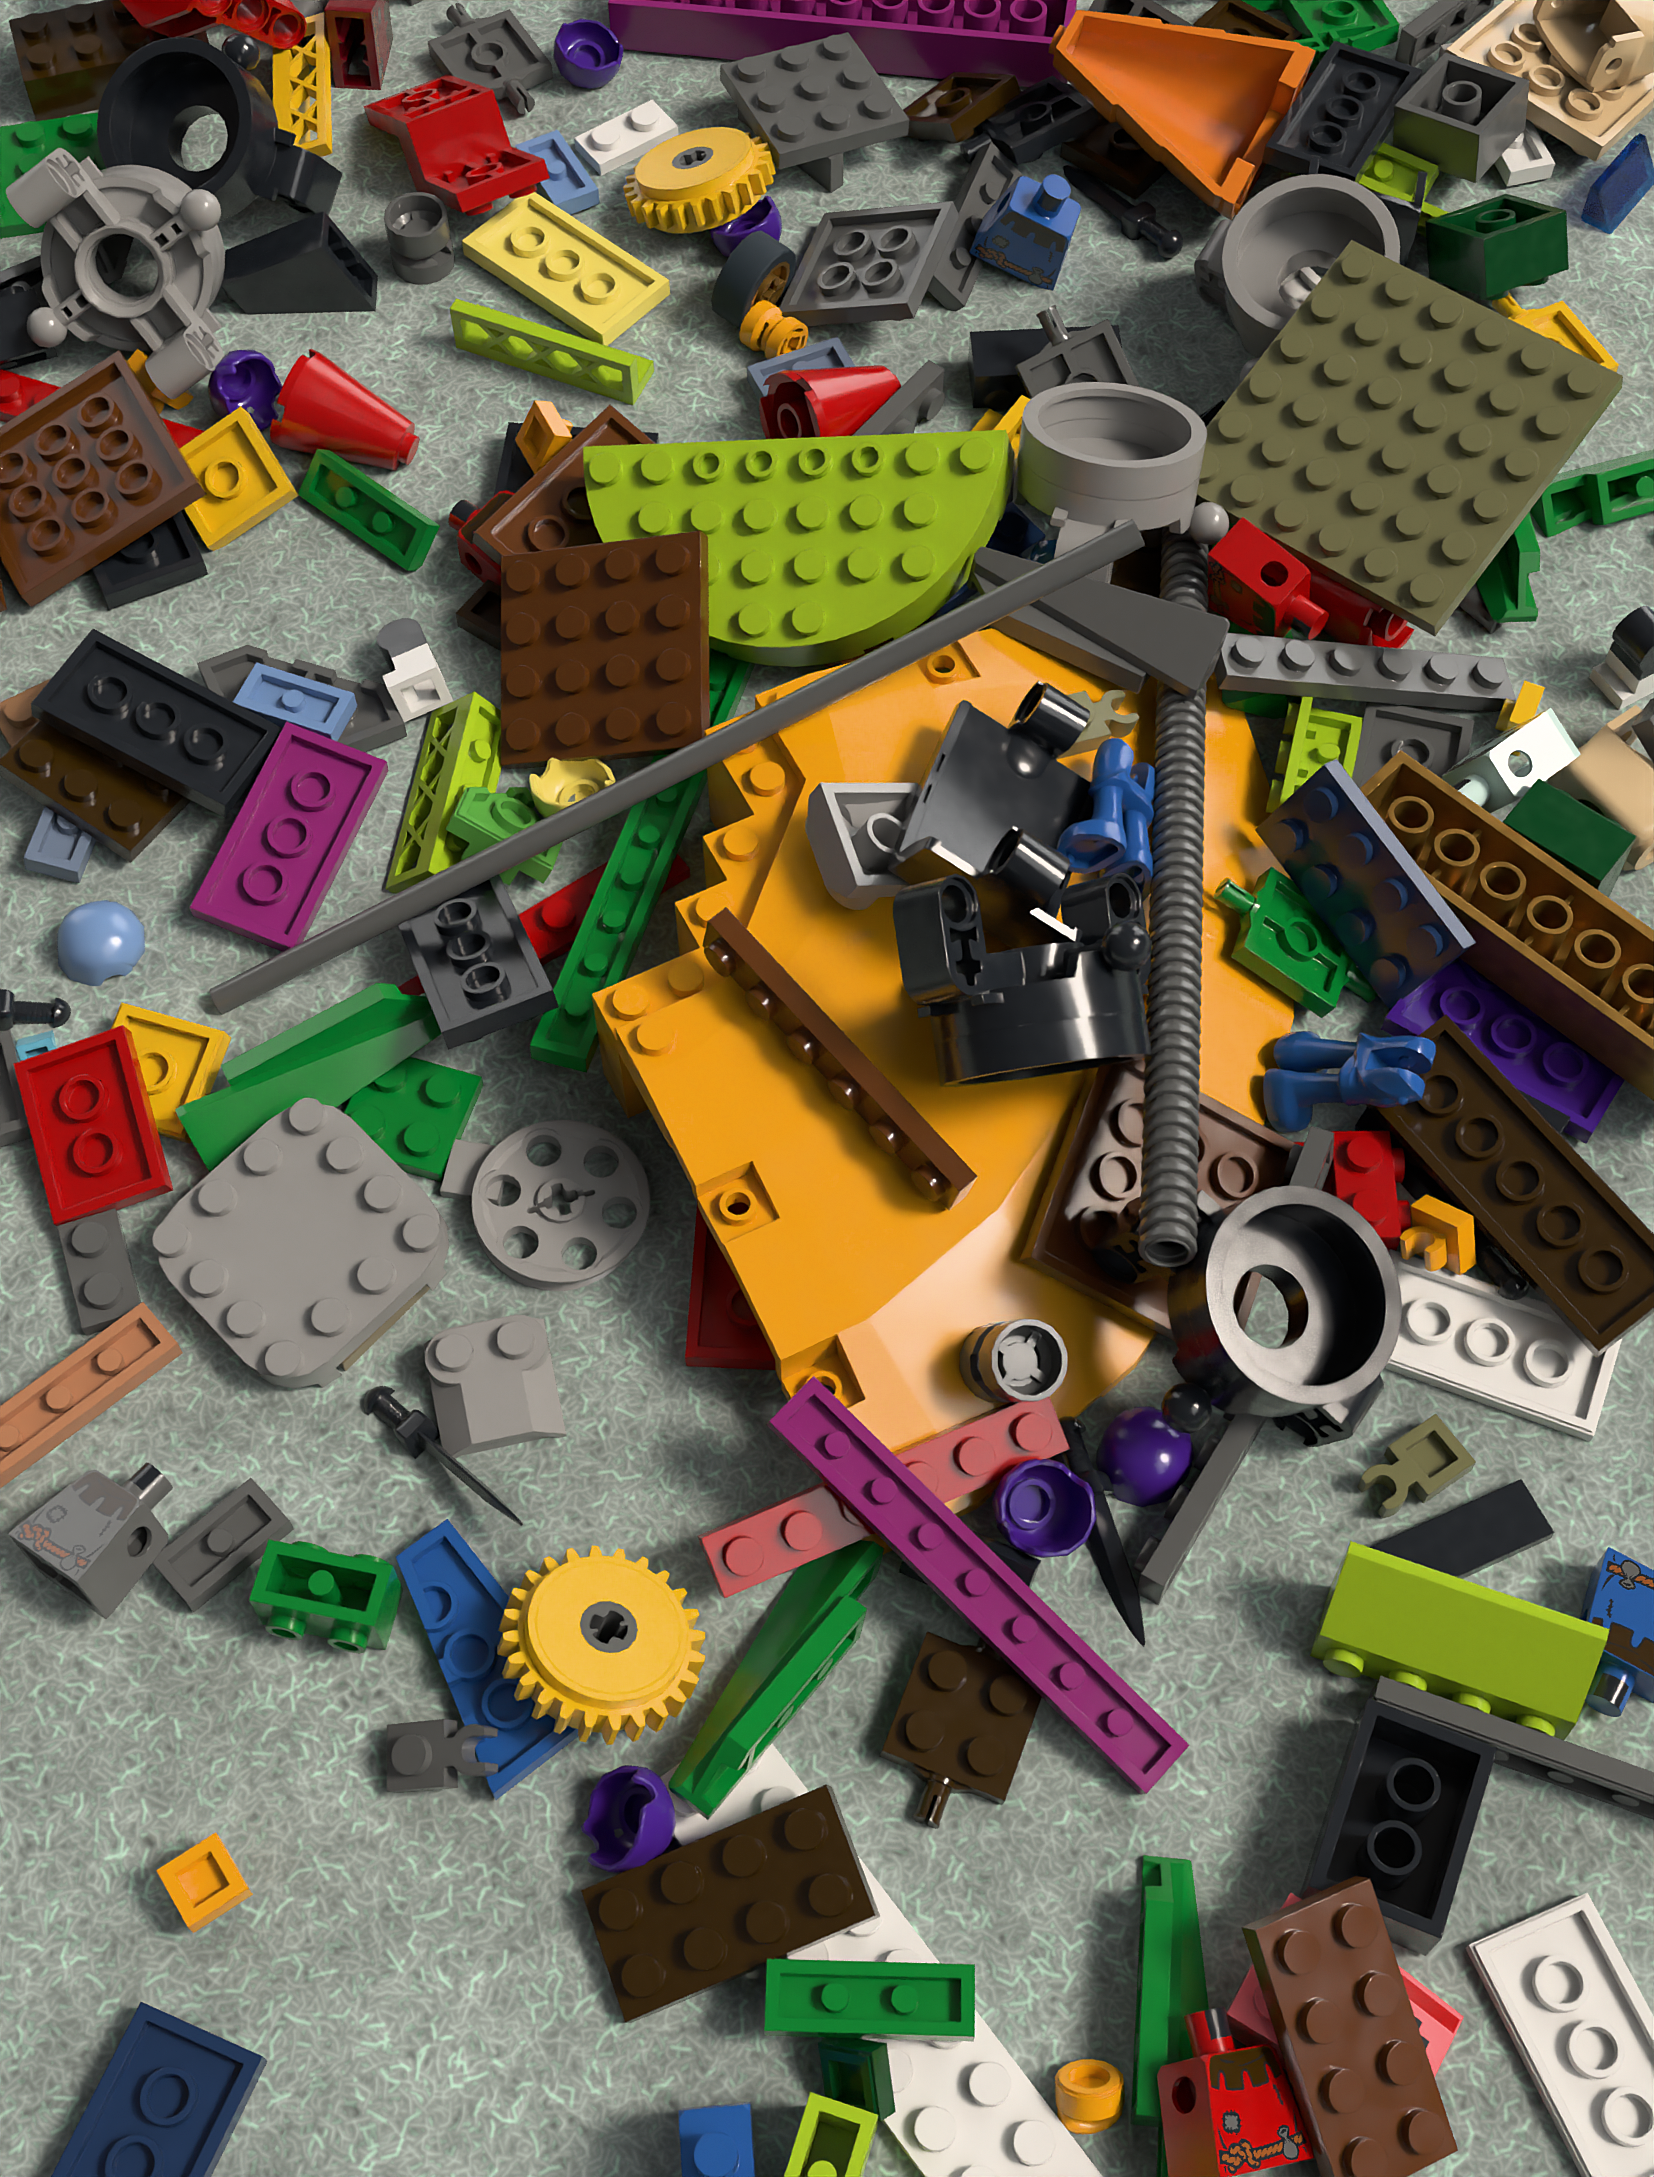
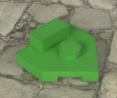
M466 787L455 806L446 830L468 842L461 856V859L464 860L541 821V819L533 809L535 803L527 787H509L506 793H490L486 787ZM563 842L500 873L499 875L503 883L510 886L520 870L544 884L553 870Z

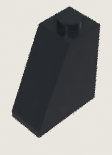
M325 211L225 250L222 287L227 297L231 301L237 302L247 315L376 311L378 275Z

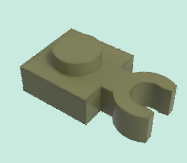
M1122 690L1108 691L1099 702L1095 703L1091 701L1086 691L1067 695L1090 711V717L1076 742L1057 759L1097 750L1101 743L1109 739L1110 736L1125 737L1132 732L1139 719L1137 713L1120 715L1115 712L1119 709L1126 696Z
M1434 1414L1390 1444L1384 1456L1392 1466L1377 1464L1368 1468L1362 1475L1357 1488L1364 1492L1375 1484L1386 1486L1390 1490L1392 1497L1386 1499L1381 1504L1378 1513L1382 1518H1387L1396 1514L1401 1509L1410 1490H1413L1424 1504L1469 1473L1476 1461L1438 1415Z

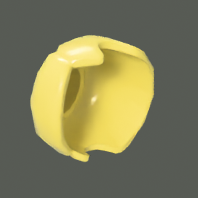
M550 758L545 772L540 777L536 774H530L529 777L532 798L538 812L544 818L616 782L612 770L600 759L560 761ZM575 794V801L568 802L570 797Z

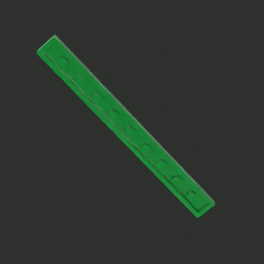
M709 647L711 728L733 719L755 663L729 657L727 653ZM670 754L654 756L651 764ZM707 769L632 806L553 989L559 1007L543 1013L530 1043L531 1059L587 1073L599 1044L592 994L626 979L708 780Z

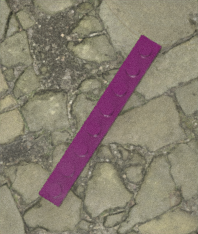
M815 1376L767 1423V1426L1140 1795L1147 1794L1189 1747V1744Z

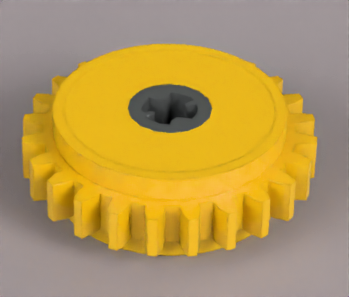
M710 127L677 135L651 149L633 168L635 174L626 177L627 184L623 186L631 217H635L638 224L646 222L647 228L655 227L668 233H693L721 226L746 213L758 202L761 195L767 192L765 186L773 184L772 175L776 174L768 143H762L760 136L752 138L750 132L744 133L735 128Z
M591 1546L588 1557L580 1558L573 1548L566 1549L561 1566L548 1556L543 1559L539 1573L528 1570L524 1574L520 1588H513L498 1631L503 1633L497 1648L498 1655L508 1657L502 1674L504 1679L520 1678L514 1697L517 1701L531 1697L536 1703L531 1716L537 1720L548 1714L556 1719L554 1732L560 1734L567 1726L578 1729L579 1741L585 1743L591 1732L602 1733L606 1745H613L618 1732L625 1730L627 1736L634 1742L639 1740L645 1723L657 1733L662 1730L668 1715L676 1718L680 1714L686 1699L691 1698L699 1681L698 1675L705 1662V1655L699 1653L706 1638L705 1632L693 1630L700 1614L698 1609H683L682 1604L688 1592L685 1588L672 1591L666 1584L670 1573L666 1570L658 1574L653 1573L647 1569V1558L642 1556L636 1563L626 1560L624 1549L617 1548L613 1556H602L598 1546Z

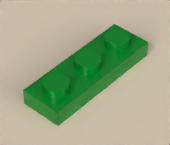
M316 450L298 495L405 570H418L426 559L440 525L332 451Z
M767 1959L765 2036L974 2042L975 1964Z

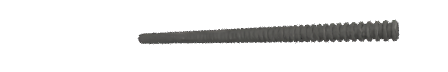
M1162 526L1161 591L1159 598L1207 612L1208 545L1194 541L1188 531H1185L1183 534L1171 533L1169 527ZM1157 679L1156 742L1154 746L1155 793L1151 845L1154 876L1150 884V924L1148 928L1152 949L1150 955L1151 972L1147 980L1148 994L1146 996V1020L1152 1055L1144 1058L1146 1066L1144 1068L1145 1082L1143 1084L1145 1096L1143 1098L1144 1112L1142 1115L1144 1127L1142 1129L1143 1143L1141 1146L1143 1158L1141 1160L1142 1175L1140 1177L1142 1190L1140 1192L1141 1207L1139 1209V1217L1141 1222L1138 1231L1140 1236L1138 1251L1146 1262L1155 1266L1178 1267L1189 1263L1195 1258L1197 1253L1196 1237L1198 1235L1196 1225L1198 1211L1196 1206L1198 1204L1197 1173L1199 1164L1197 1158L1199 1147L1197 1142L1199 1140L1198 1110L1200 1108L1198 1096L1200 1093L1199 1050L1201 1048L1199 1036L1201 1034L1200 992L1202 984L1200 978L1202 976V868L1204 866L1203 816L1205 811L1204 753L1206 750L1205 693L1207 687L1205 683L1193 700Z

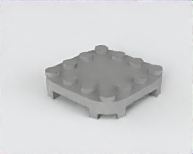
M303 1098L292 1107L287 1108L268 1120L184 1195L165 1217L164 1221L157 1226L153 1233L152 1241L154 1247L158 1250L159 1264L171 1284L258 1376L274 1387L278 1385L295 1389L319 1384L323 1388L342 1376L336 1367L425 1285L432 1291L436 1288L447 1273L443 1267L449 1249L447 1230H450V1228L428 1195L351 1117L334 1106L321 1104L314 1098Z

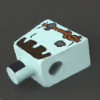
M1549 708L1484 742L1444 773L1442 780L1487 812L1492 813L1524 796L1538 778L1545 781L1581 754L1553 710ZM1515 751L1521 752L1527 757L1528 762L1512 773L1508 767V757Z

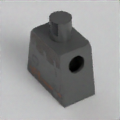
M147 1462L122 1486L97 1470L87 1471L18 1524L8 1535L40 1573L101 1617L107 1619L167 1545L168 1534L151 1510L173 1487L157 1468Z

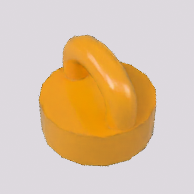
M1081 2059L1070 2062L1058 2070L1055 2075V2101L1057 2116L1065 2128L1074 2134H1094L1110 2128L1118 2121L1125 2104L1123 2074L1116 2067L1101 2060Z

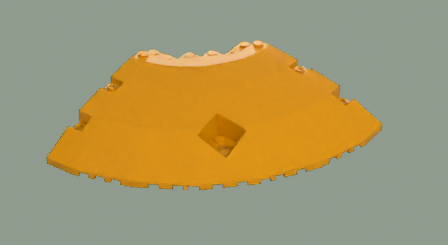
M993 628L974 632L707 768L710 818L717 830L702 836L706 890L675 902L680 956L592 994L603 1073L627 1118L649 1109L670 1148H673L692 1186V1192L698 1202V1209L734 1273L775 1358L776 1374L782 1384V1391L789 1401L815 1376L823 1385L832 1387L835 1391L834 1396L891 1452H895L1007 1404L987 1402L976 1397L965 1385L959 1370L960 1351L964 1341L980 1326L1000 1321L1038 1319L1052 1326L1062 1337L1068 1353L1067 1372L1060 1387L1050 1396L1058 1419L1065 1416L1077 1418L1100 1396H1105L1137 1367L1158 1332L1019 1261L1088 1070L998 1083L941 1087L930 1017H918L917 1008L924 1006L918 1005L910 998L902 980L893 918L895 896L879 897L870 907L864 910H852L839 904L826 889L805 830L809 795L819 783H918L919 786L938 741L958 703L966 700L972 706L1008 728L1021 701L1038 680L1042 683H1049L1066 695L1086 691L1093 703L1099 702L1108 691L1122 690L1126 696L1119 709L1115 712L1120 715L1137 713L1139 719L1129 735L1125 737L1110 736V738H1119L1131 747L1134 752L1132 766L1145 762L1155 767L1156 686L1158 682L1156 678L1150 676L1139 693L1136 694ZM847 664L810 673L755 695V710L704 730V735L707 736ZM945 668H948V669L951 670V671L948 672V673H940V672H938V671L943 670V669H945ZM1213 672L1206 682L1207 689L1205 693L1206 750L1204 753L1205 811L1203 816L1204 866L1202 868L1203 933L1201 936L1202 976L1200 979L1202 990L1200 992L1201 1034L1199 1037L1201 1048L1199 1050V1085L1202 1093L1263 1126L1267 1115L1263 1093L1264 1077L1268 1069H1280L1273 1056L1274 1046L1278 1039L1291 1030L1294 1019V999L1231 957L1241 928L1240 915L1219 900L1214 899L1213 896L1216 894L1217 887L1225 878L1231 879L1232 882L1252 895L1258 877L1271 866L1289 879L1290 876L1255 831L1272 814L1265 812L1270 786L1244 711L1230 708L1223 703L1222 689H1218L1215 673ZM1097 750L1056 760L1091 783L1093 763ZM1151 822L1150 826L1148 827V837H1149L1150 852H1151L1152 831H1153L1152 822ZM1101 870L1087 874L1072 872L1067 887L1097 879V875ZM1151 893L1142 902L1147 931L1150 924L1149 899ZM1060 906L1056 920L1063 924ZM727 907L973 1170L978 1177L963 1200L948 1211L939 1200L932 1201L924 1196L914 1184L911 1177L912 1171L896 1154L893 1156L888 1155L875 1143L869 1132V1124L855 1109L851 1111L846 1110L834 1099L827 1086L828 1080L813 1064L806 1066L793 1055L786 1043L787 1036L772 1020H762L753 1012L745 999V991L730 975L723 977L713 969L705 957L704 947L702 946L708 920ZM983 931L986 953H996L1012 949ZM1146 994V995H1143L1144 1006H1145V1013H1146V1009H1147V1003H1146V996H1147V994ZM738 1202L749 1206V1210L741 1215L732 1214L727 1209ZM1001 1479L944 1504L959 1518L978 1509L989 1499L992 1492L997 1489ZM876 1533L861 1539L874 1541L883 1547V1555L892 1551Z

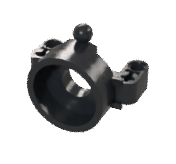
M233 33L228 36L222 44L221 51L206 42L193 38L172 37L152 42L131 54L118 67L108 82L100 102L97 118V137L100 153L106 168L120 165L147 166L169 173L188 185L192 190L203 189L209 191L217 197L221 207L219 222L245 209L257 196L273 202L277 198L289 207L302 213L314 212L317 214L325 211L329 216L342 177V172L320 156L293 145L296 138L294 133L278 128L276 112L269 95L261 85V81L249 73V71L255 69L260 60V50L253 37L245 33ZM210 114H219L225 122L228 134L226 149L220 160L211 168L199 172L187 170L181 155L182 142L187 130L199 118Z
M1117 873L1068 886L1063 892L1061 899L1062 922L1069 928L1076 927L1083 932L1079 942L1029 946L996 953H986L979 900L971 882L964 876L958 874L945 876L902 888L896 894L893 903V918L902 980L910 998L918 1005L924 1006L917 1008L918 1017H930L941 1087L980 1085L1057 1075L1130 1062L1152 1055L1143 995L1148 994V987L1144 984L1149 979L1151 972L1150 955L1152 941L1146 929L1140 890L1128 874Z
M1274 1187L1263 1190L1225 1208H1221L1203 1190L1197 1192L1198 1204L1196 1207L1198 1219L1196 1225L1198 1235L1196 1237L1197 1253L1195 1258L1189 1263L1178 1267H1161L1146 1262L1139 1254L1140 1196L1129 1201L1093 1248L1092 1254L1102 1270L1120 1282L1137 1284L1158 1274L1168 1282V1316L1171 1330L1179 1349L1173 1357L1172 1363L1186 1383L1176 1384L1164 1394L1161 1411L1162 1418L1167 1425L1181 1433L1191 1434L1197 1432L1209 1422L1212 1413L1211 1405L1228 1414L1250 1413L1272 1417L1275 1425L1283 1431L1285 1427H1288L1304 1437L1303 1444L1307 1447H1318L1350 1438L1384 1389V1381L1380 1373L1387 1365L1396 1346L1402 1317L1401 1291L1393 1261L1380 1236L1370 1223L1341 1199L1310 1187ZM1247 1271L1257 1272L1269 1279L1283 1295L1288 1310V1331L1283 1343L1277 1349L1262 1347L1252 1341L1238 1324L1233 1309L1234 1291L1240 1277Z

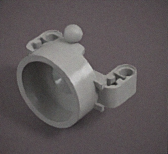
M57 148L6 188L9 202L26 223L34 228H39L47 222L41 241V266L44 276L42 291L50 308L41 307L29 315L27 332L33 342L47 348L58 346L66 338L68 329L85 342L96 341L108 347L125 351H136L137 349L140 351L153 350L154 352L145 361L146 370L158 389L170 399H176L215 370V366L224 357L222 347L213 335L222 326L209 310L220 290L225 268L224 245L217 225L221 216V207L217 197L203 189L192 190L188 185L169 173L147 166L120 165L100 171L89 156L78 163L63 148ZM112 234H126L139 239L148 247L157 262L158 277L155 288L141 297H127L114 292L103 282L96 266L95 256L102 239Z
M1309 174L1291 177L1279 181L1256 194L1241 208L1234 220L1224 219L1220 221L1194 262L1197 292L1205 302H1216L1225 307L1224 311L1229 313L1231 321L1239 332L1242 345L1255 357L1243 365L1239 375L1240 383L1298 310L1283 301L1279 293L1281 283L1291 273L1304 267L1319 266L1329 269L1351 240L1400 264V241L1394 219L1384 203L1367 188L1349 179L1333 175Z
M1081 382L1053 387L1037 394L1026 404L1022 416L1016 472L1013 471L1007 504L1013 501L1014 504L1025 506L1028 501L1038 510L1052 516L1050 525L1061 527L1054 558L1131 519L1134 520L1141 534L1144 530L1166 526L1169 527L1171 533L1183 534L1185 531H1188L1194 541L1203 545L1217 543L1227 534L1229 529L1228 514L1221 505L1214 502H1203L1195 507L1207 430L1202 419L1188 406L1153 390L1109 382ZM1113 562L1085 577L1110 584Z

